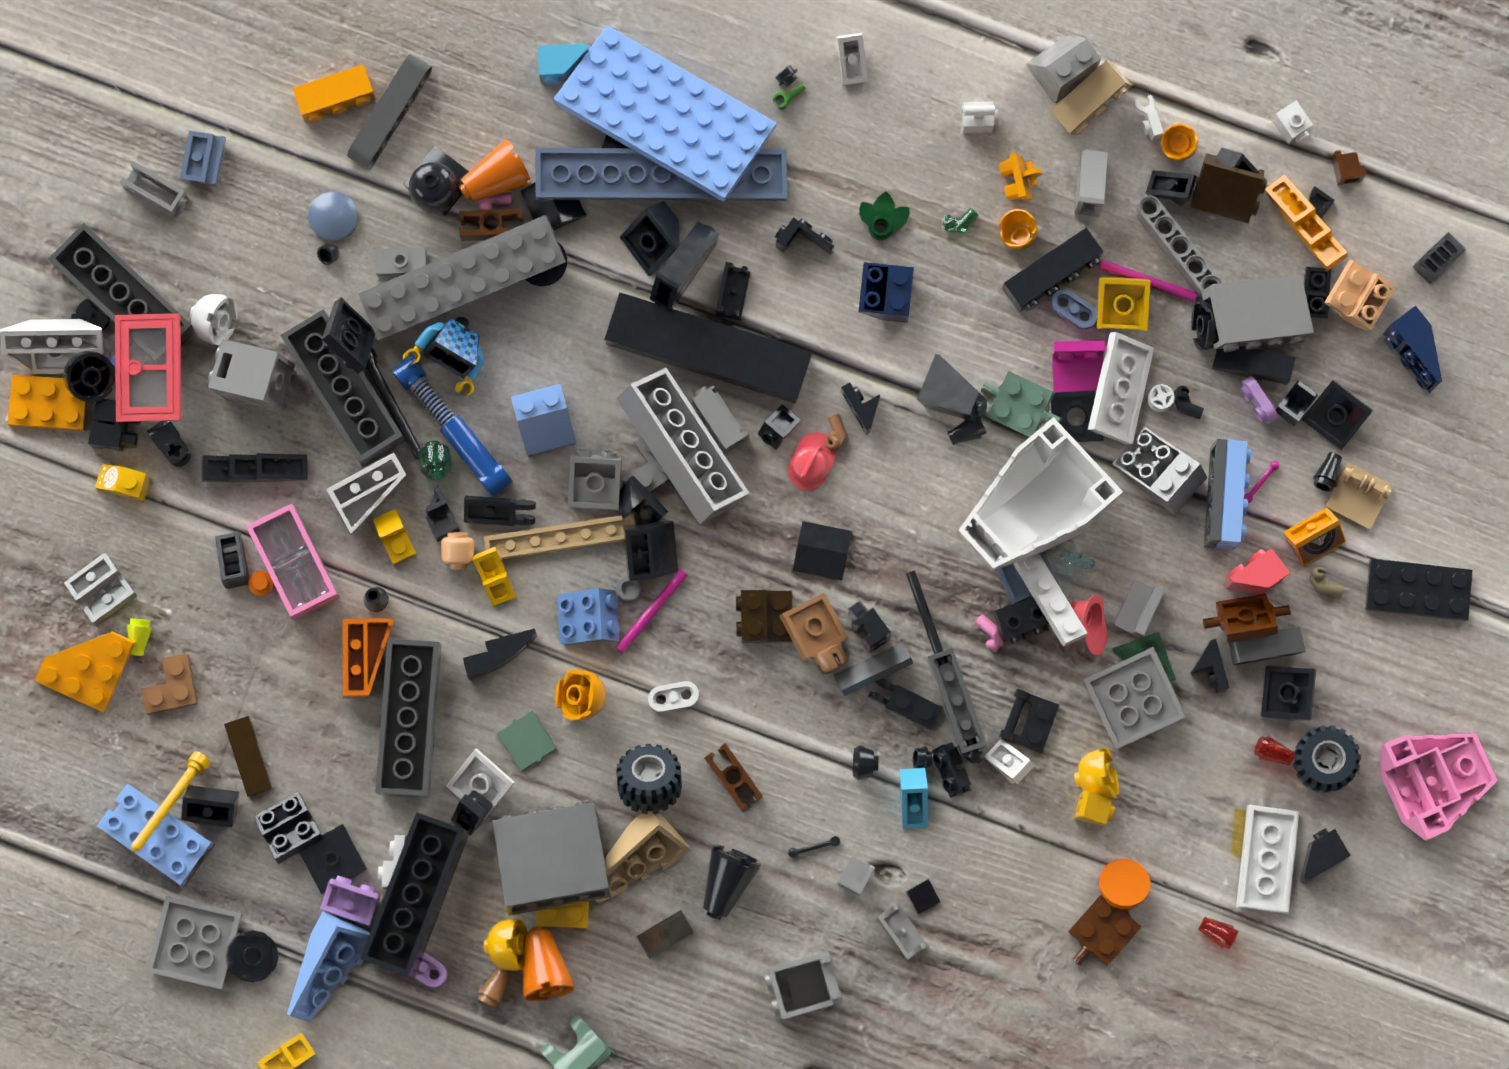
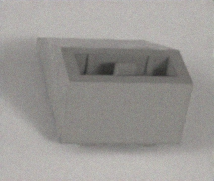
M1145 426L1135 436L1133 444H1128L1112 463L1116 469L1150 498L1174 515L1208 478L1200 463Z

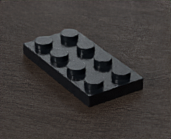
M1371 558L1369 560L1365 610L1468 621L1473 570Z

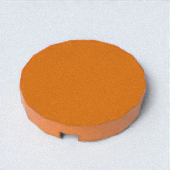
M1117 859L1109 862L1102 869L1098 881L1101 896L1103 895L1109 905L1118 909H1133L1137 907V905L1147 899L1151 887L1150 877L1146 869L1138 862L1130 859Z

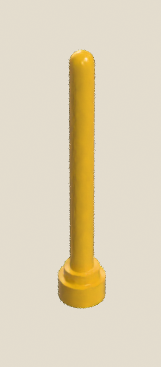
M193 752L187 761L186 772L132 843V851L139 852L193 778L196 775H200V773H204L209 767L210 760L204 754Z

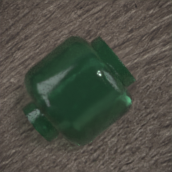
M429 441L418 451L420 472L428 477V479H443L452 470L451 452L447 445L439 441Z

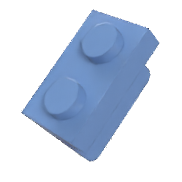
M596 588L564 593L558 596L559 639L561 644L619 641L618 598L615 590Z

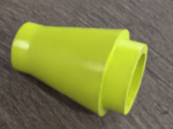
M130 618V624H127L128 639L135 641L130 655L144 656L152 627H150L151 620Z

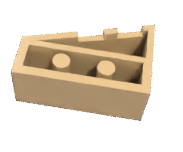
M1106 60L1050 112L1070 134L1074 135L1076 132L1081 134L1089 127L1090 124L1088 122L1094 117L1101 116L1111 103L1120 99L1133 85L1114 63Z

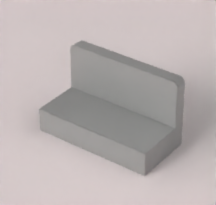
M1135 580L1114 626L1142 638L1165 589L1157 585L1153 588Z

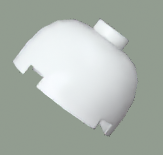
M210 294L202 297L192 307L190 311L193 332L198 338L209 344L221 345L222 339L228 340L232 335L234 329H229L232 319L237 321L238 308L234 299L221 294Z

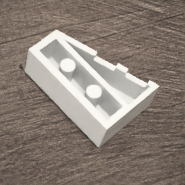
M392 453L326 490L348 530L353 534L407 475L395 453Z

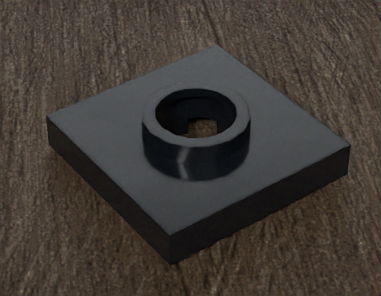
M1097 390L1055 392L1050 403L1051 413L1062 418L1061 422L1058 423L1076 442L1104 441L1103 435L1088 430ZM1072 408H1080L1085 413V421L1080 426H1072L1067 421V413Z

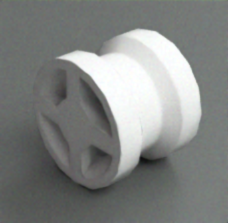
M1156 385L1148 394V406L1154 412L1161 413L1167 411L1174 402V392L1167 385Z

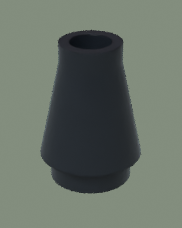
M981 418L979 423L964 420L952 430L947 431L953 445L981 439L982 435L987 433Z
M1333 452L1327 454L1326 459L1313 476V484L1316 488L1331 492L1334 487H1337L1342 457L1339 454Z
M373 587L366 591L363 601L368 610L380 612L387 607L389 597L384 589ZM375 593H377L378 598L374 601H371L370 596L375 595Z

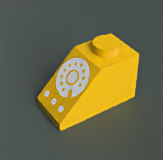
M102 464L95 489L144 502L151 478L143 472L122 466Z

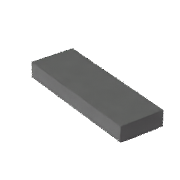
M900 643L833 676L843 695L846 696L914 663L904 644Z

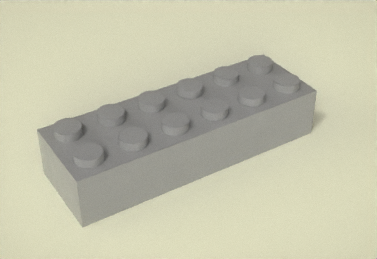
M667 368L630 384L617 397L620 405L699 524L735 507L749 494Z

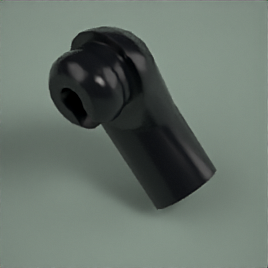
M1186 386L1177 387L1174 391V402L1177 410L1180 413L1200 420L1204 408L1191 403L1188 395L1190 391Z

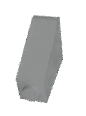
M1088 147L1087 150H1082L1074 214L1099 217L1105 198L1108 152H1102L1101 148Z

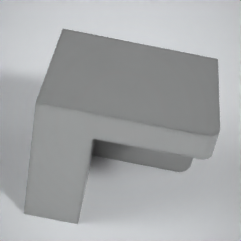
M852 857L837 884L860 896L875 867Z

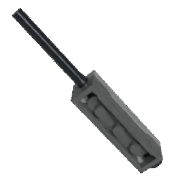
M910 571L906 573L934 653L927 658L929 668L960 756L969 754L965 757L966 760L977 764L984 758V750H979L987 746L953 648L943 650L916 571Z

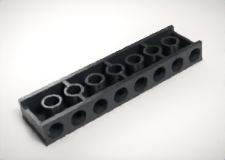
M621 292L619 293L604 338L608 346L795 404L813 353L676 309L670 312L656 303Z

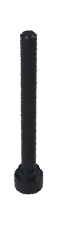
M372 347L365 369H368L414 458L419 460L424 457V453L377 366L378 361L376 358L378 356Z

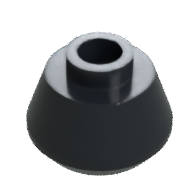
M858 745L854 748L853 777L861 780L873 776V771H878L879 756H874V750Z

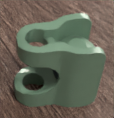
M577 1015L569 1022L577 1034L576 1046L571 1051L559 1052L548 1043L541 1048V1053L555 1069H598L611 1056L610 1048Z

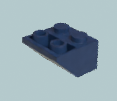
M864 262L858 312L884 321L908 323L914 267Z

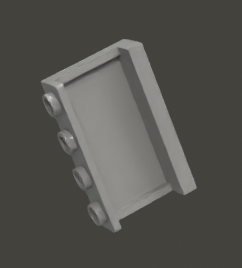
M1302 275L1212 284L1201 291L1203 301L1211 300L1219 336V341L1213 344L1214 349H1223L1224 352L1238 350L1240 346H1246V349H1255L1261 347V344L1268 343V347L1279 346L1283 344V341H1290V344H1298L1304 342L1305 337L1314 333Z

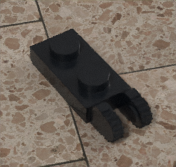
M465 495L464 522L502 526L533 525L535 523L534 516L526 514L516 515V510H535L536 502L524 499L516 501V499Z
M885 679L875 682L878 686L886 688L893 693L888 700L881 696V694L870 691L869 698L886 706V709L931 731L942 709L941 706L898 684L895 686Z

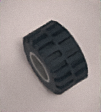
M1325 725L1319 726L1316 729L1310 730L1297 743L1296 750L1293 753V767L1297 770L1296 775L1298 779L1301 778L1306 787L1310 786L1313 788L1312 790L1317 792L1321 790L1323 793H1329L1346 786L1356 776L1355 774L1360 768L1361 754H1358L1360 748L1358 743L1355 744L1353 742L1354 737L1352 735L1348 736L1345 733L1346 730L1342 728L1340 730L1336 729V726L1332 725L1329 727H1325Z
M646 744L645 747L638 745L635 746V750L629 749L626 751V756H621L619 759V764L616 767L619 797L623 800L626 807L631 806V809L635 812L641 810L642 814H647L648 811H653V814H656L658 810L662 809L665 811L669 809V804L673 806L676 803V798L680 797L682 789L681 765L678 762V757L675 754L671 755L670 749H662V745L658 744L655 747L651 746V744Z

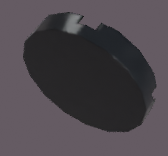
M255 930L244 931L235 936L229 943L226 952V962L231 973L240 980L247 982H257L267 978L276 968L279 957L275 942L264 932Z

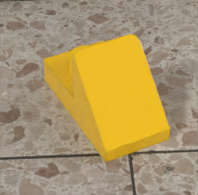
M396 509L373 519L379 537L393 565L417 555Z

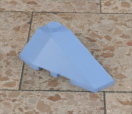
M322 912L310 935L287 1012L289 1016L306 1021L312 1020L330 1000V993L338 984L341 983L343 985L348 979L347 974L356 964L360 966L364 962L360 958L370 932L343 917Z

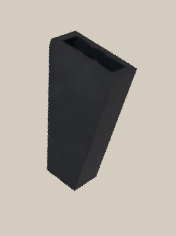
M699 221L695 224L657 273L649 300L672 312L715 248L719 233L714 228L704 225Z

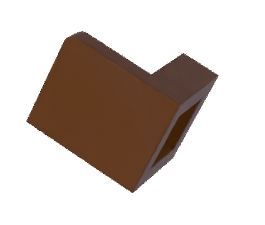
M1341 150L1334 152L1332 161L1337 186L1362 182L1366 172L1365 167L1359 164L1357 152L1341 154Z

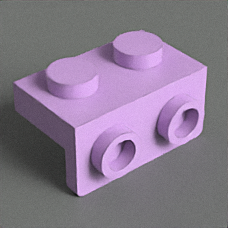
M337 876L336 880L331 878L319 910L369 926L377 901L380 898V895L375 893L376 889L361 884L360 888L351 885L352 880Z

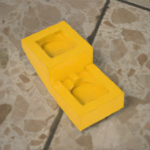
M496 546L474 555L472 560L482 579L483 587L492 606L516 598L515 591Z
M301 1032L256 1064L259 1069H296L316 1055V1053Z

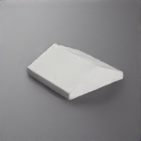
M476 748L446 787L460 799L465 794L469 795L473 790L485 797L493 804L491 810L484 818L486 819L504 799L515 782Z

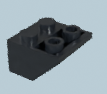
M674 521L623 526L629 581L654 579L678 571Z

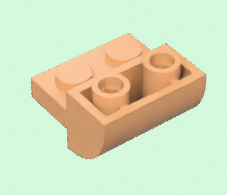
M1349 260L1324 303L1339 313L1338 317L1347 323L1364 330H1372L1396 287L1380 275L1372 274L1356 261Z

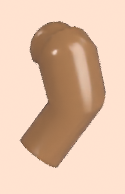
M840 414L828 418L832 432L826 438L825 446L831 451L840 449L847 438V432Z

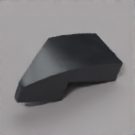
M435 486L430 504L427 505L425 512L427 514L426 520L436 541L439 542L447 537V533L460 532V529L439 486Z

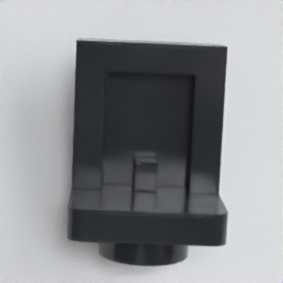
M1298 380L1278 405L1276 412L1295 426L1318 394Z

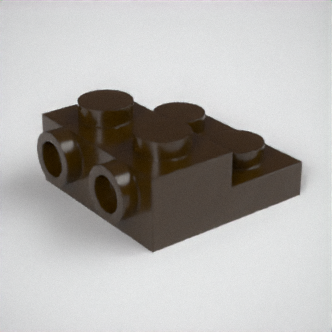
M741 590V596H736V612L741 611V621L736 622L737 637H742V643L793 642L779 617L781 614L792 609V591Z

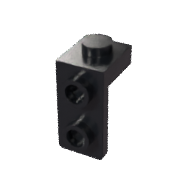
M793 217L787 226L782 225L775 235L777 239L776 247L782 252H785L798 233L831 255L834 252L833 240L824 233L819 235L811 230L813 227L804 219L797 220Z

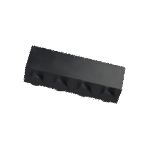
M1086 227L1005 281L1002 289L1018 312L1024 309L1030 311L1039 304L1038 300L1045 295L1051 297L1056 291L1060 290L1059 285L1065 281L1068 284L1075 281L1081 276L1079 272L1086 267L1090 270L1101 262L1100 258L1104 251Z

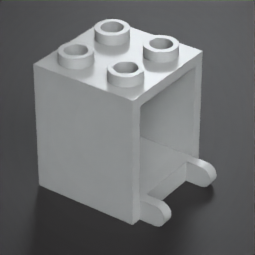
M222 339L221 346L216 350L214 369L208 376V388L229 401L280 413L282 410H285L287 405L284 404L289 384L291 378L295 377L297 373L294 370L295 364L279 352Z
M829 952L768 968L769 974L764 975L768 991L773 990L776 1000L771 1001L775 1016L780 1015L782 1020L843 1002ZM787 980L793 1004L783 1005L777 981Z

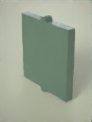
M533 710L518 720L514 719L511 725L497 733L521 771L535 762H541V758L557 749Z

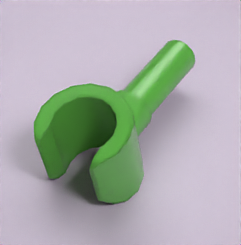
M801 84L786 94L776 93L773 96V101L781 97L785 98L784 103L778 106L779 109H785L789 104V100L806 88Z

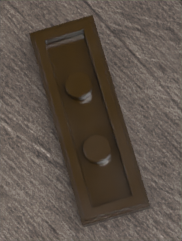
M250 716L225 723L224 726L247 797L272 790L273 788Z

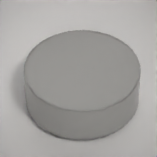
M625 576L618 581L616 591L621 600L634 602L641 596L642 586L639 580L629 581L628 576Z

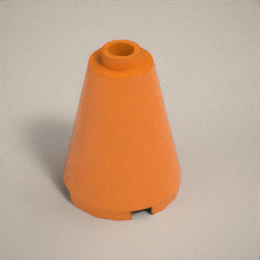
M509 140L502 141L460 179L462 185L458 186L465 200L470 198L474 202L531 184L530 176L520 156L511 153V150L515 148Z
M542 926L531 928L529 933L525 935L523 995L525 1000L532 1002L546 1001L548 996L556 994V997L559 998L570 994L575 989L574 982L550 930H545Z

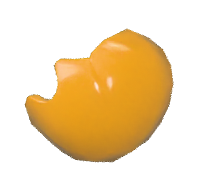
M1178 123L1169 126L1164 131L1160 145L1166 157L1181 162L1189 160L1196 153L1199 140L1192 127Z
M1014 209L1008 211L1000 219V237L1008 248L1022 250L1030 247L1036 240L1038 234L1037 224L1034 217L1026 210Z

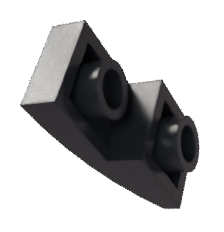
M1305 267L1304 289L1310 317L1328 319L1329 306L1324 302L1330 294L1332 269L1327 271L1325 268Z

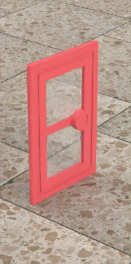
M180 313L115 315L116 422L181 420Z

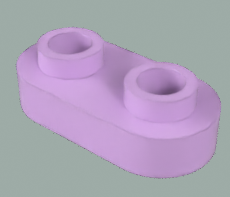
M1252 376L1243 380L1240 391L1247 401L1251 400L1255 406L1254 412L1261 422L1265 421L1268 424L1278 419L1275 408L1257 381Z
M424 952L415 978L429 987L436 988L445 983L447 970L443 964ZM432 970H438L439 977L437 979L430 978Z

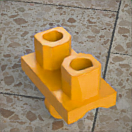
M1017 153L1009 154L1010 159L999 164L1002 177L1006 178L1014 175L1016 182L1004 186L1006 198L1009 200L1022 199L1025 202L1033 200L1030 186L1035 187L1038 185L1036 178L1043 174L1042 169L1034 168L1032 161L1025 162L1024 165L1023 157L1018 156Z

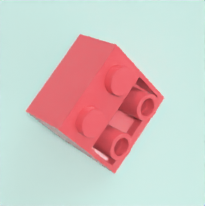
M1272 548L1267 552L1261 549L1247 560L1249 565L1244 567L1243 564H1240L1229 572L1226 576L1228 580L1224 586L1230 590L1264 594L1282 581L1290 572Z

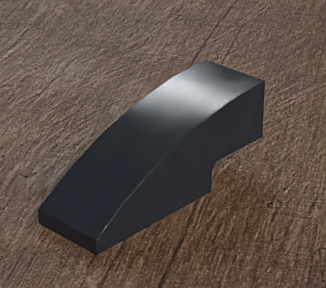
M1242 346L1238 350L1231 352L1216 349L1212 369L1247 378L1252 376L1255 380L1259 381L1264 379L1287 385L1291 379L1296 357L1260 349H1246V347Z
M535 628L485 641L486 652L463 658L468 679L472 680L487 675L515 659L537 637Z

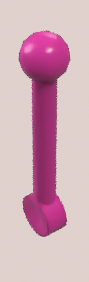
M1277 461L1270 463V468L1253 489L1244 495V499H1248V504L1252 502V496L1272 472L1279 469L1280 465Z

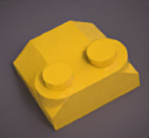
M1099 277L1097 329L1115 328L1147 331L1151 281L1137 278Z

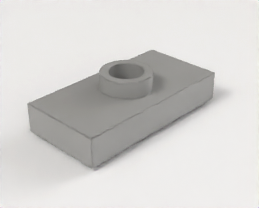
M426 248L375 249L376 276L403 275L427 265Z

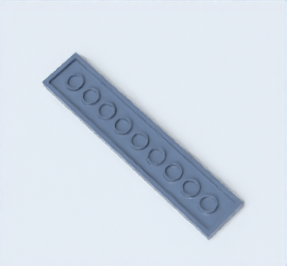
M535 148L536 200H719L633 149ZM761 149L726 200L786 201V149Z

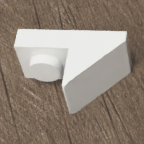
M862 33L838 36L837 53L840 60L843 85L868 82Z
M1002 738L984 756L1012 784H1018L1035 766L1030 759Z

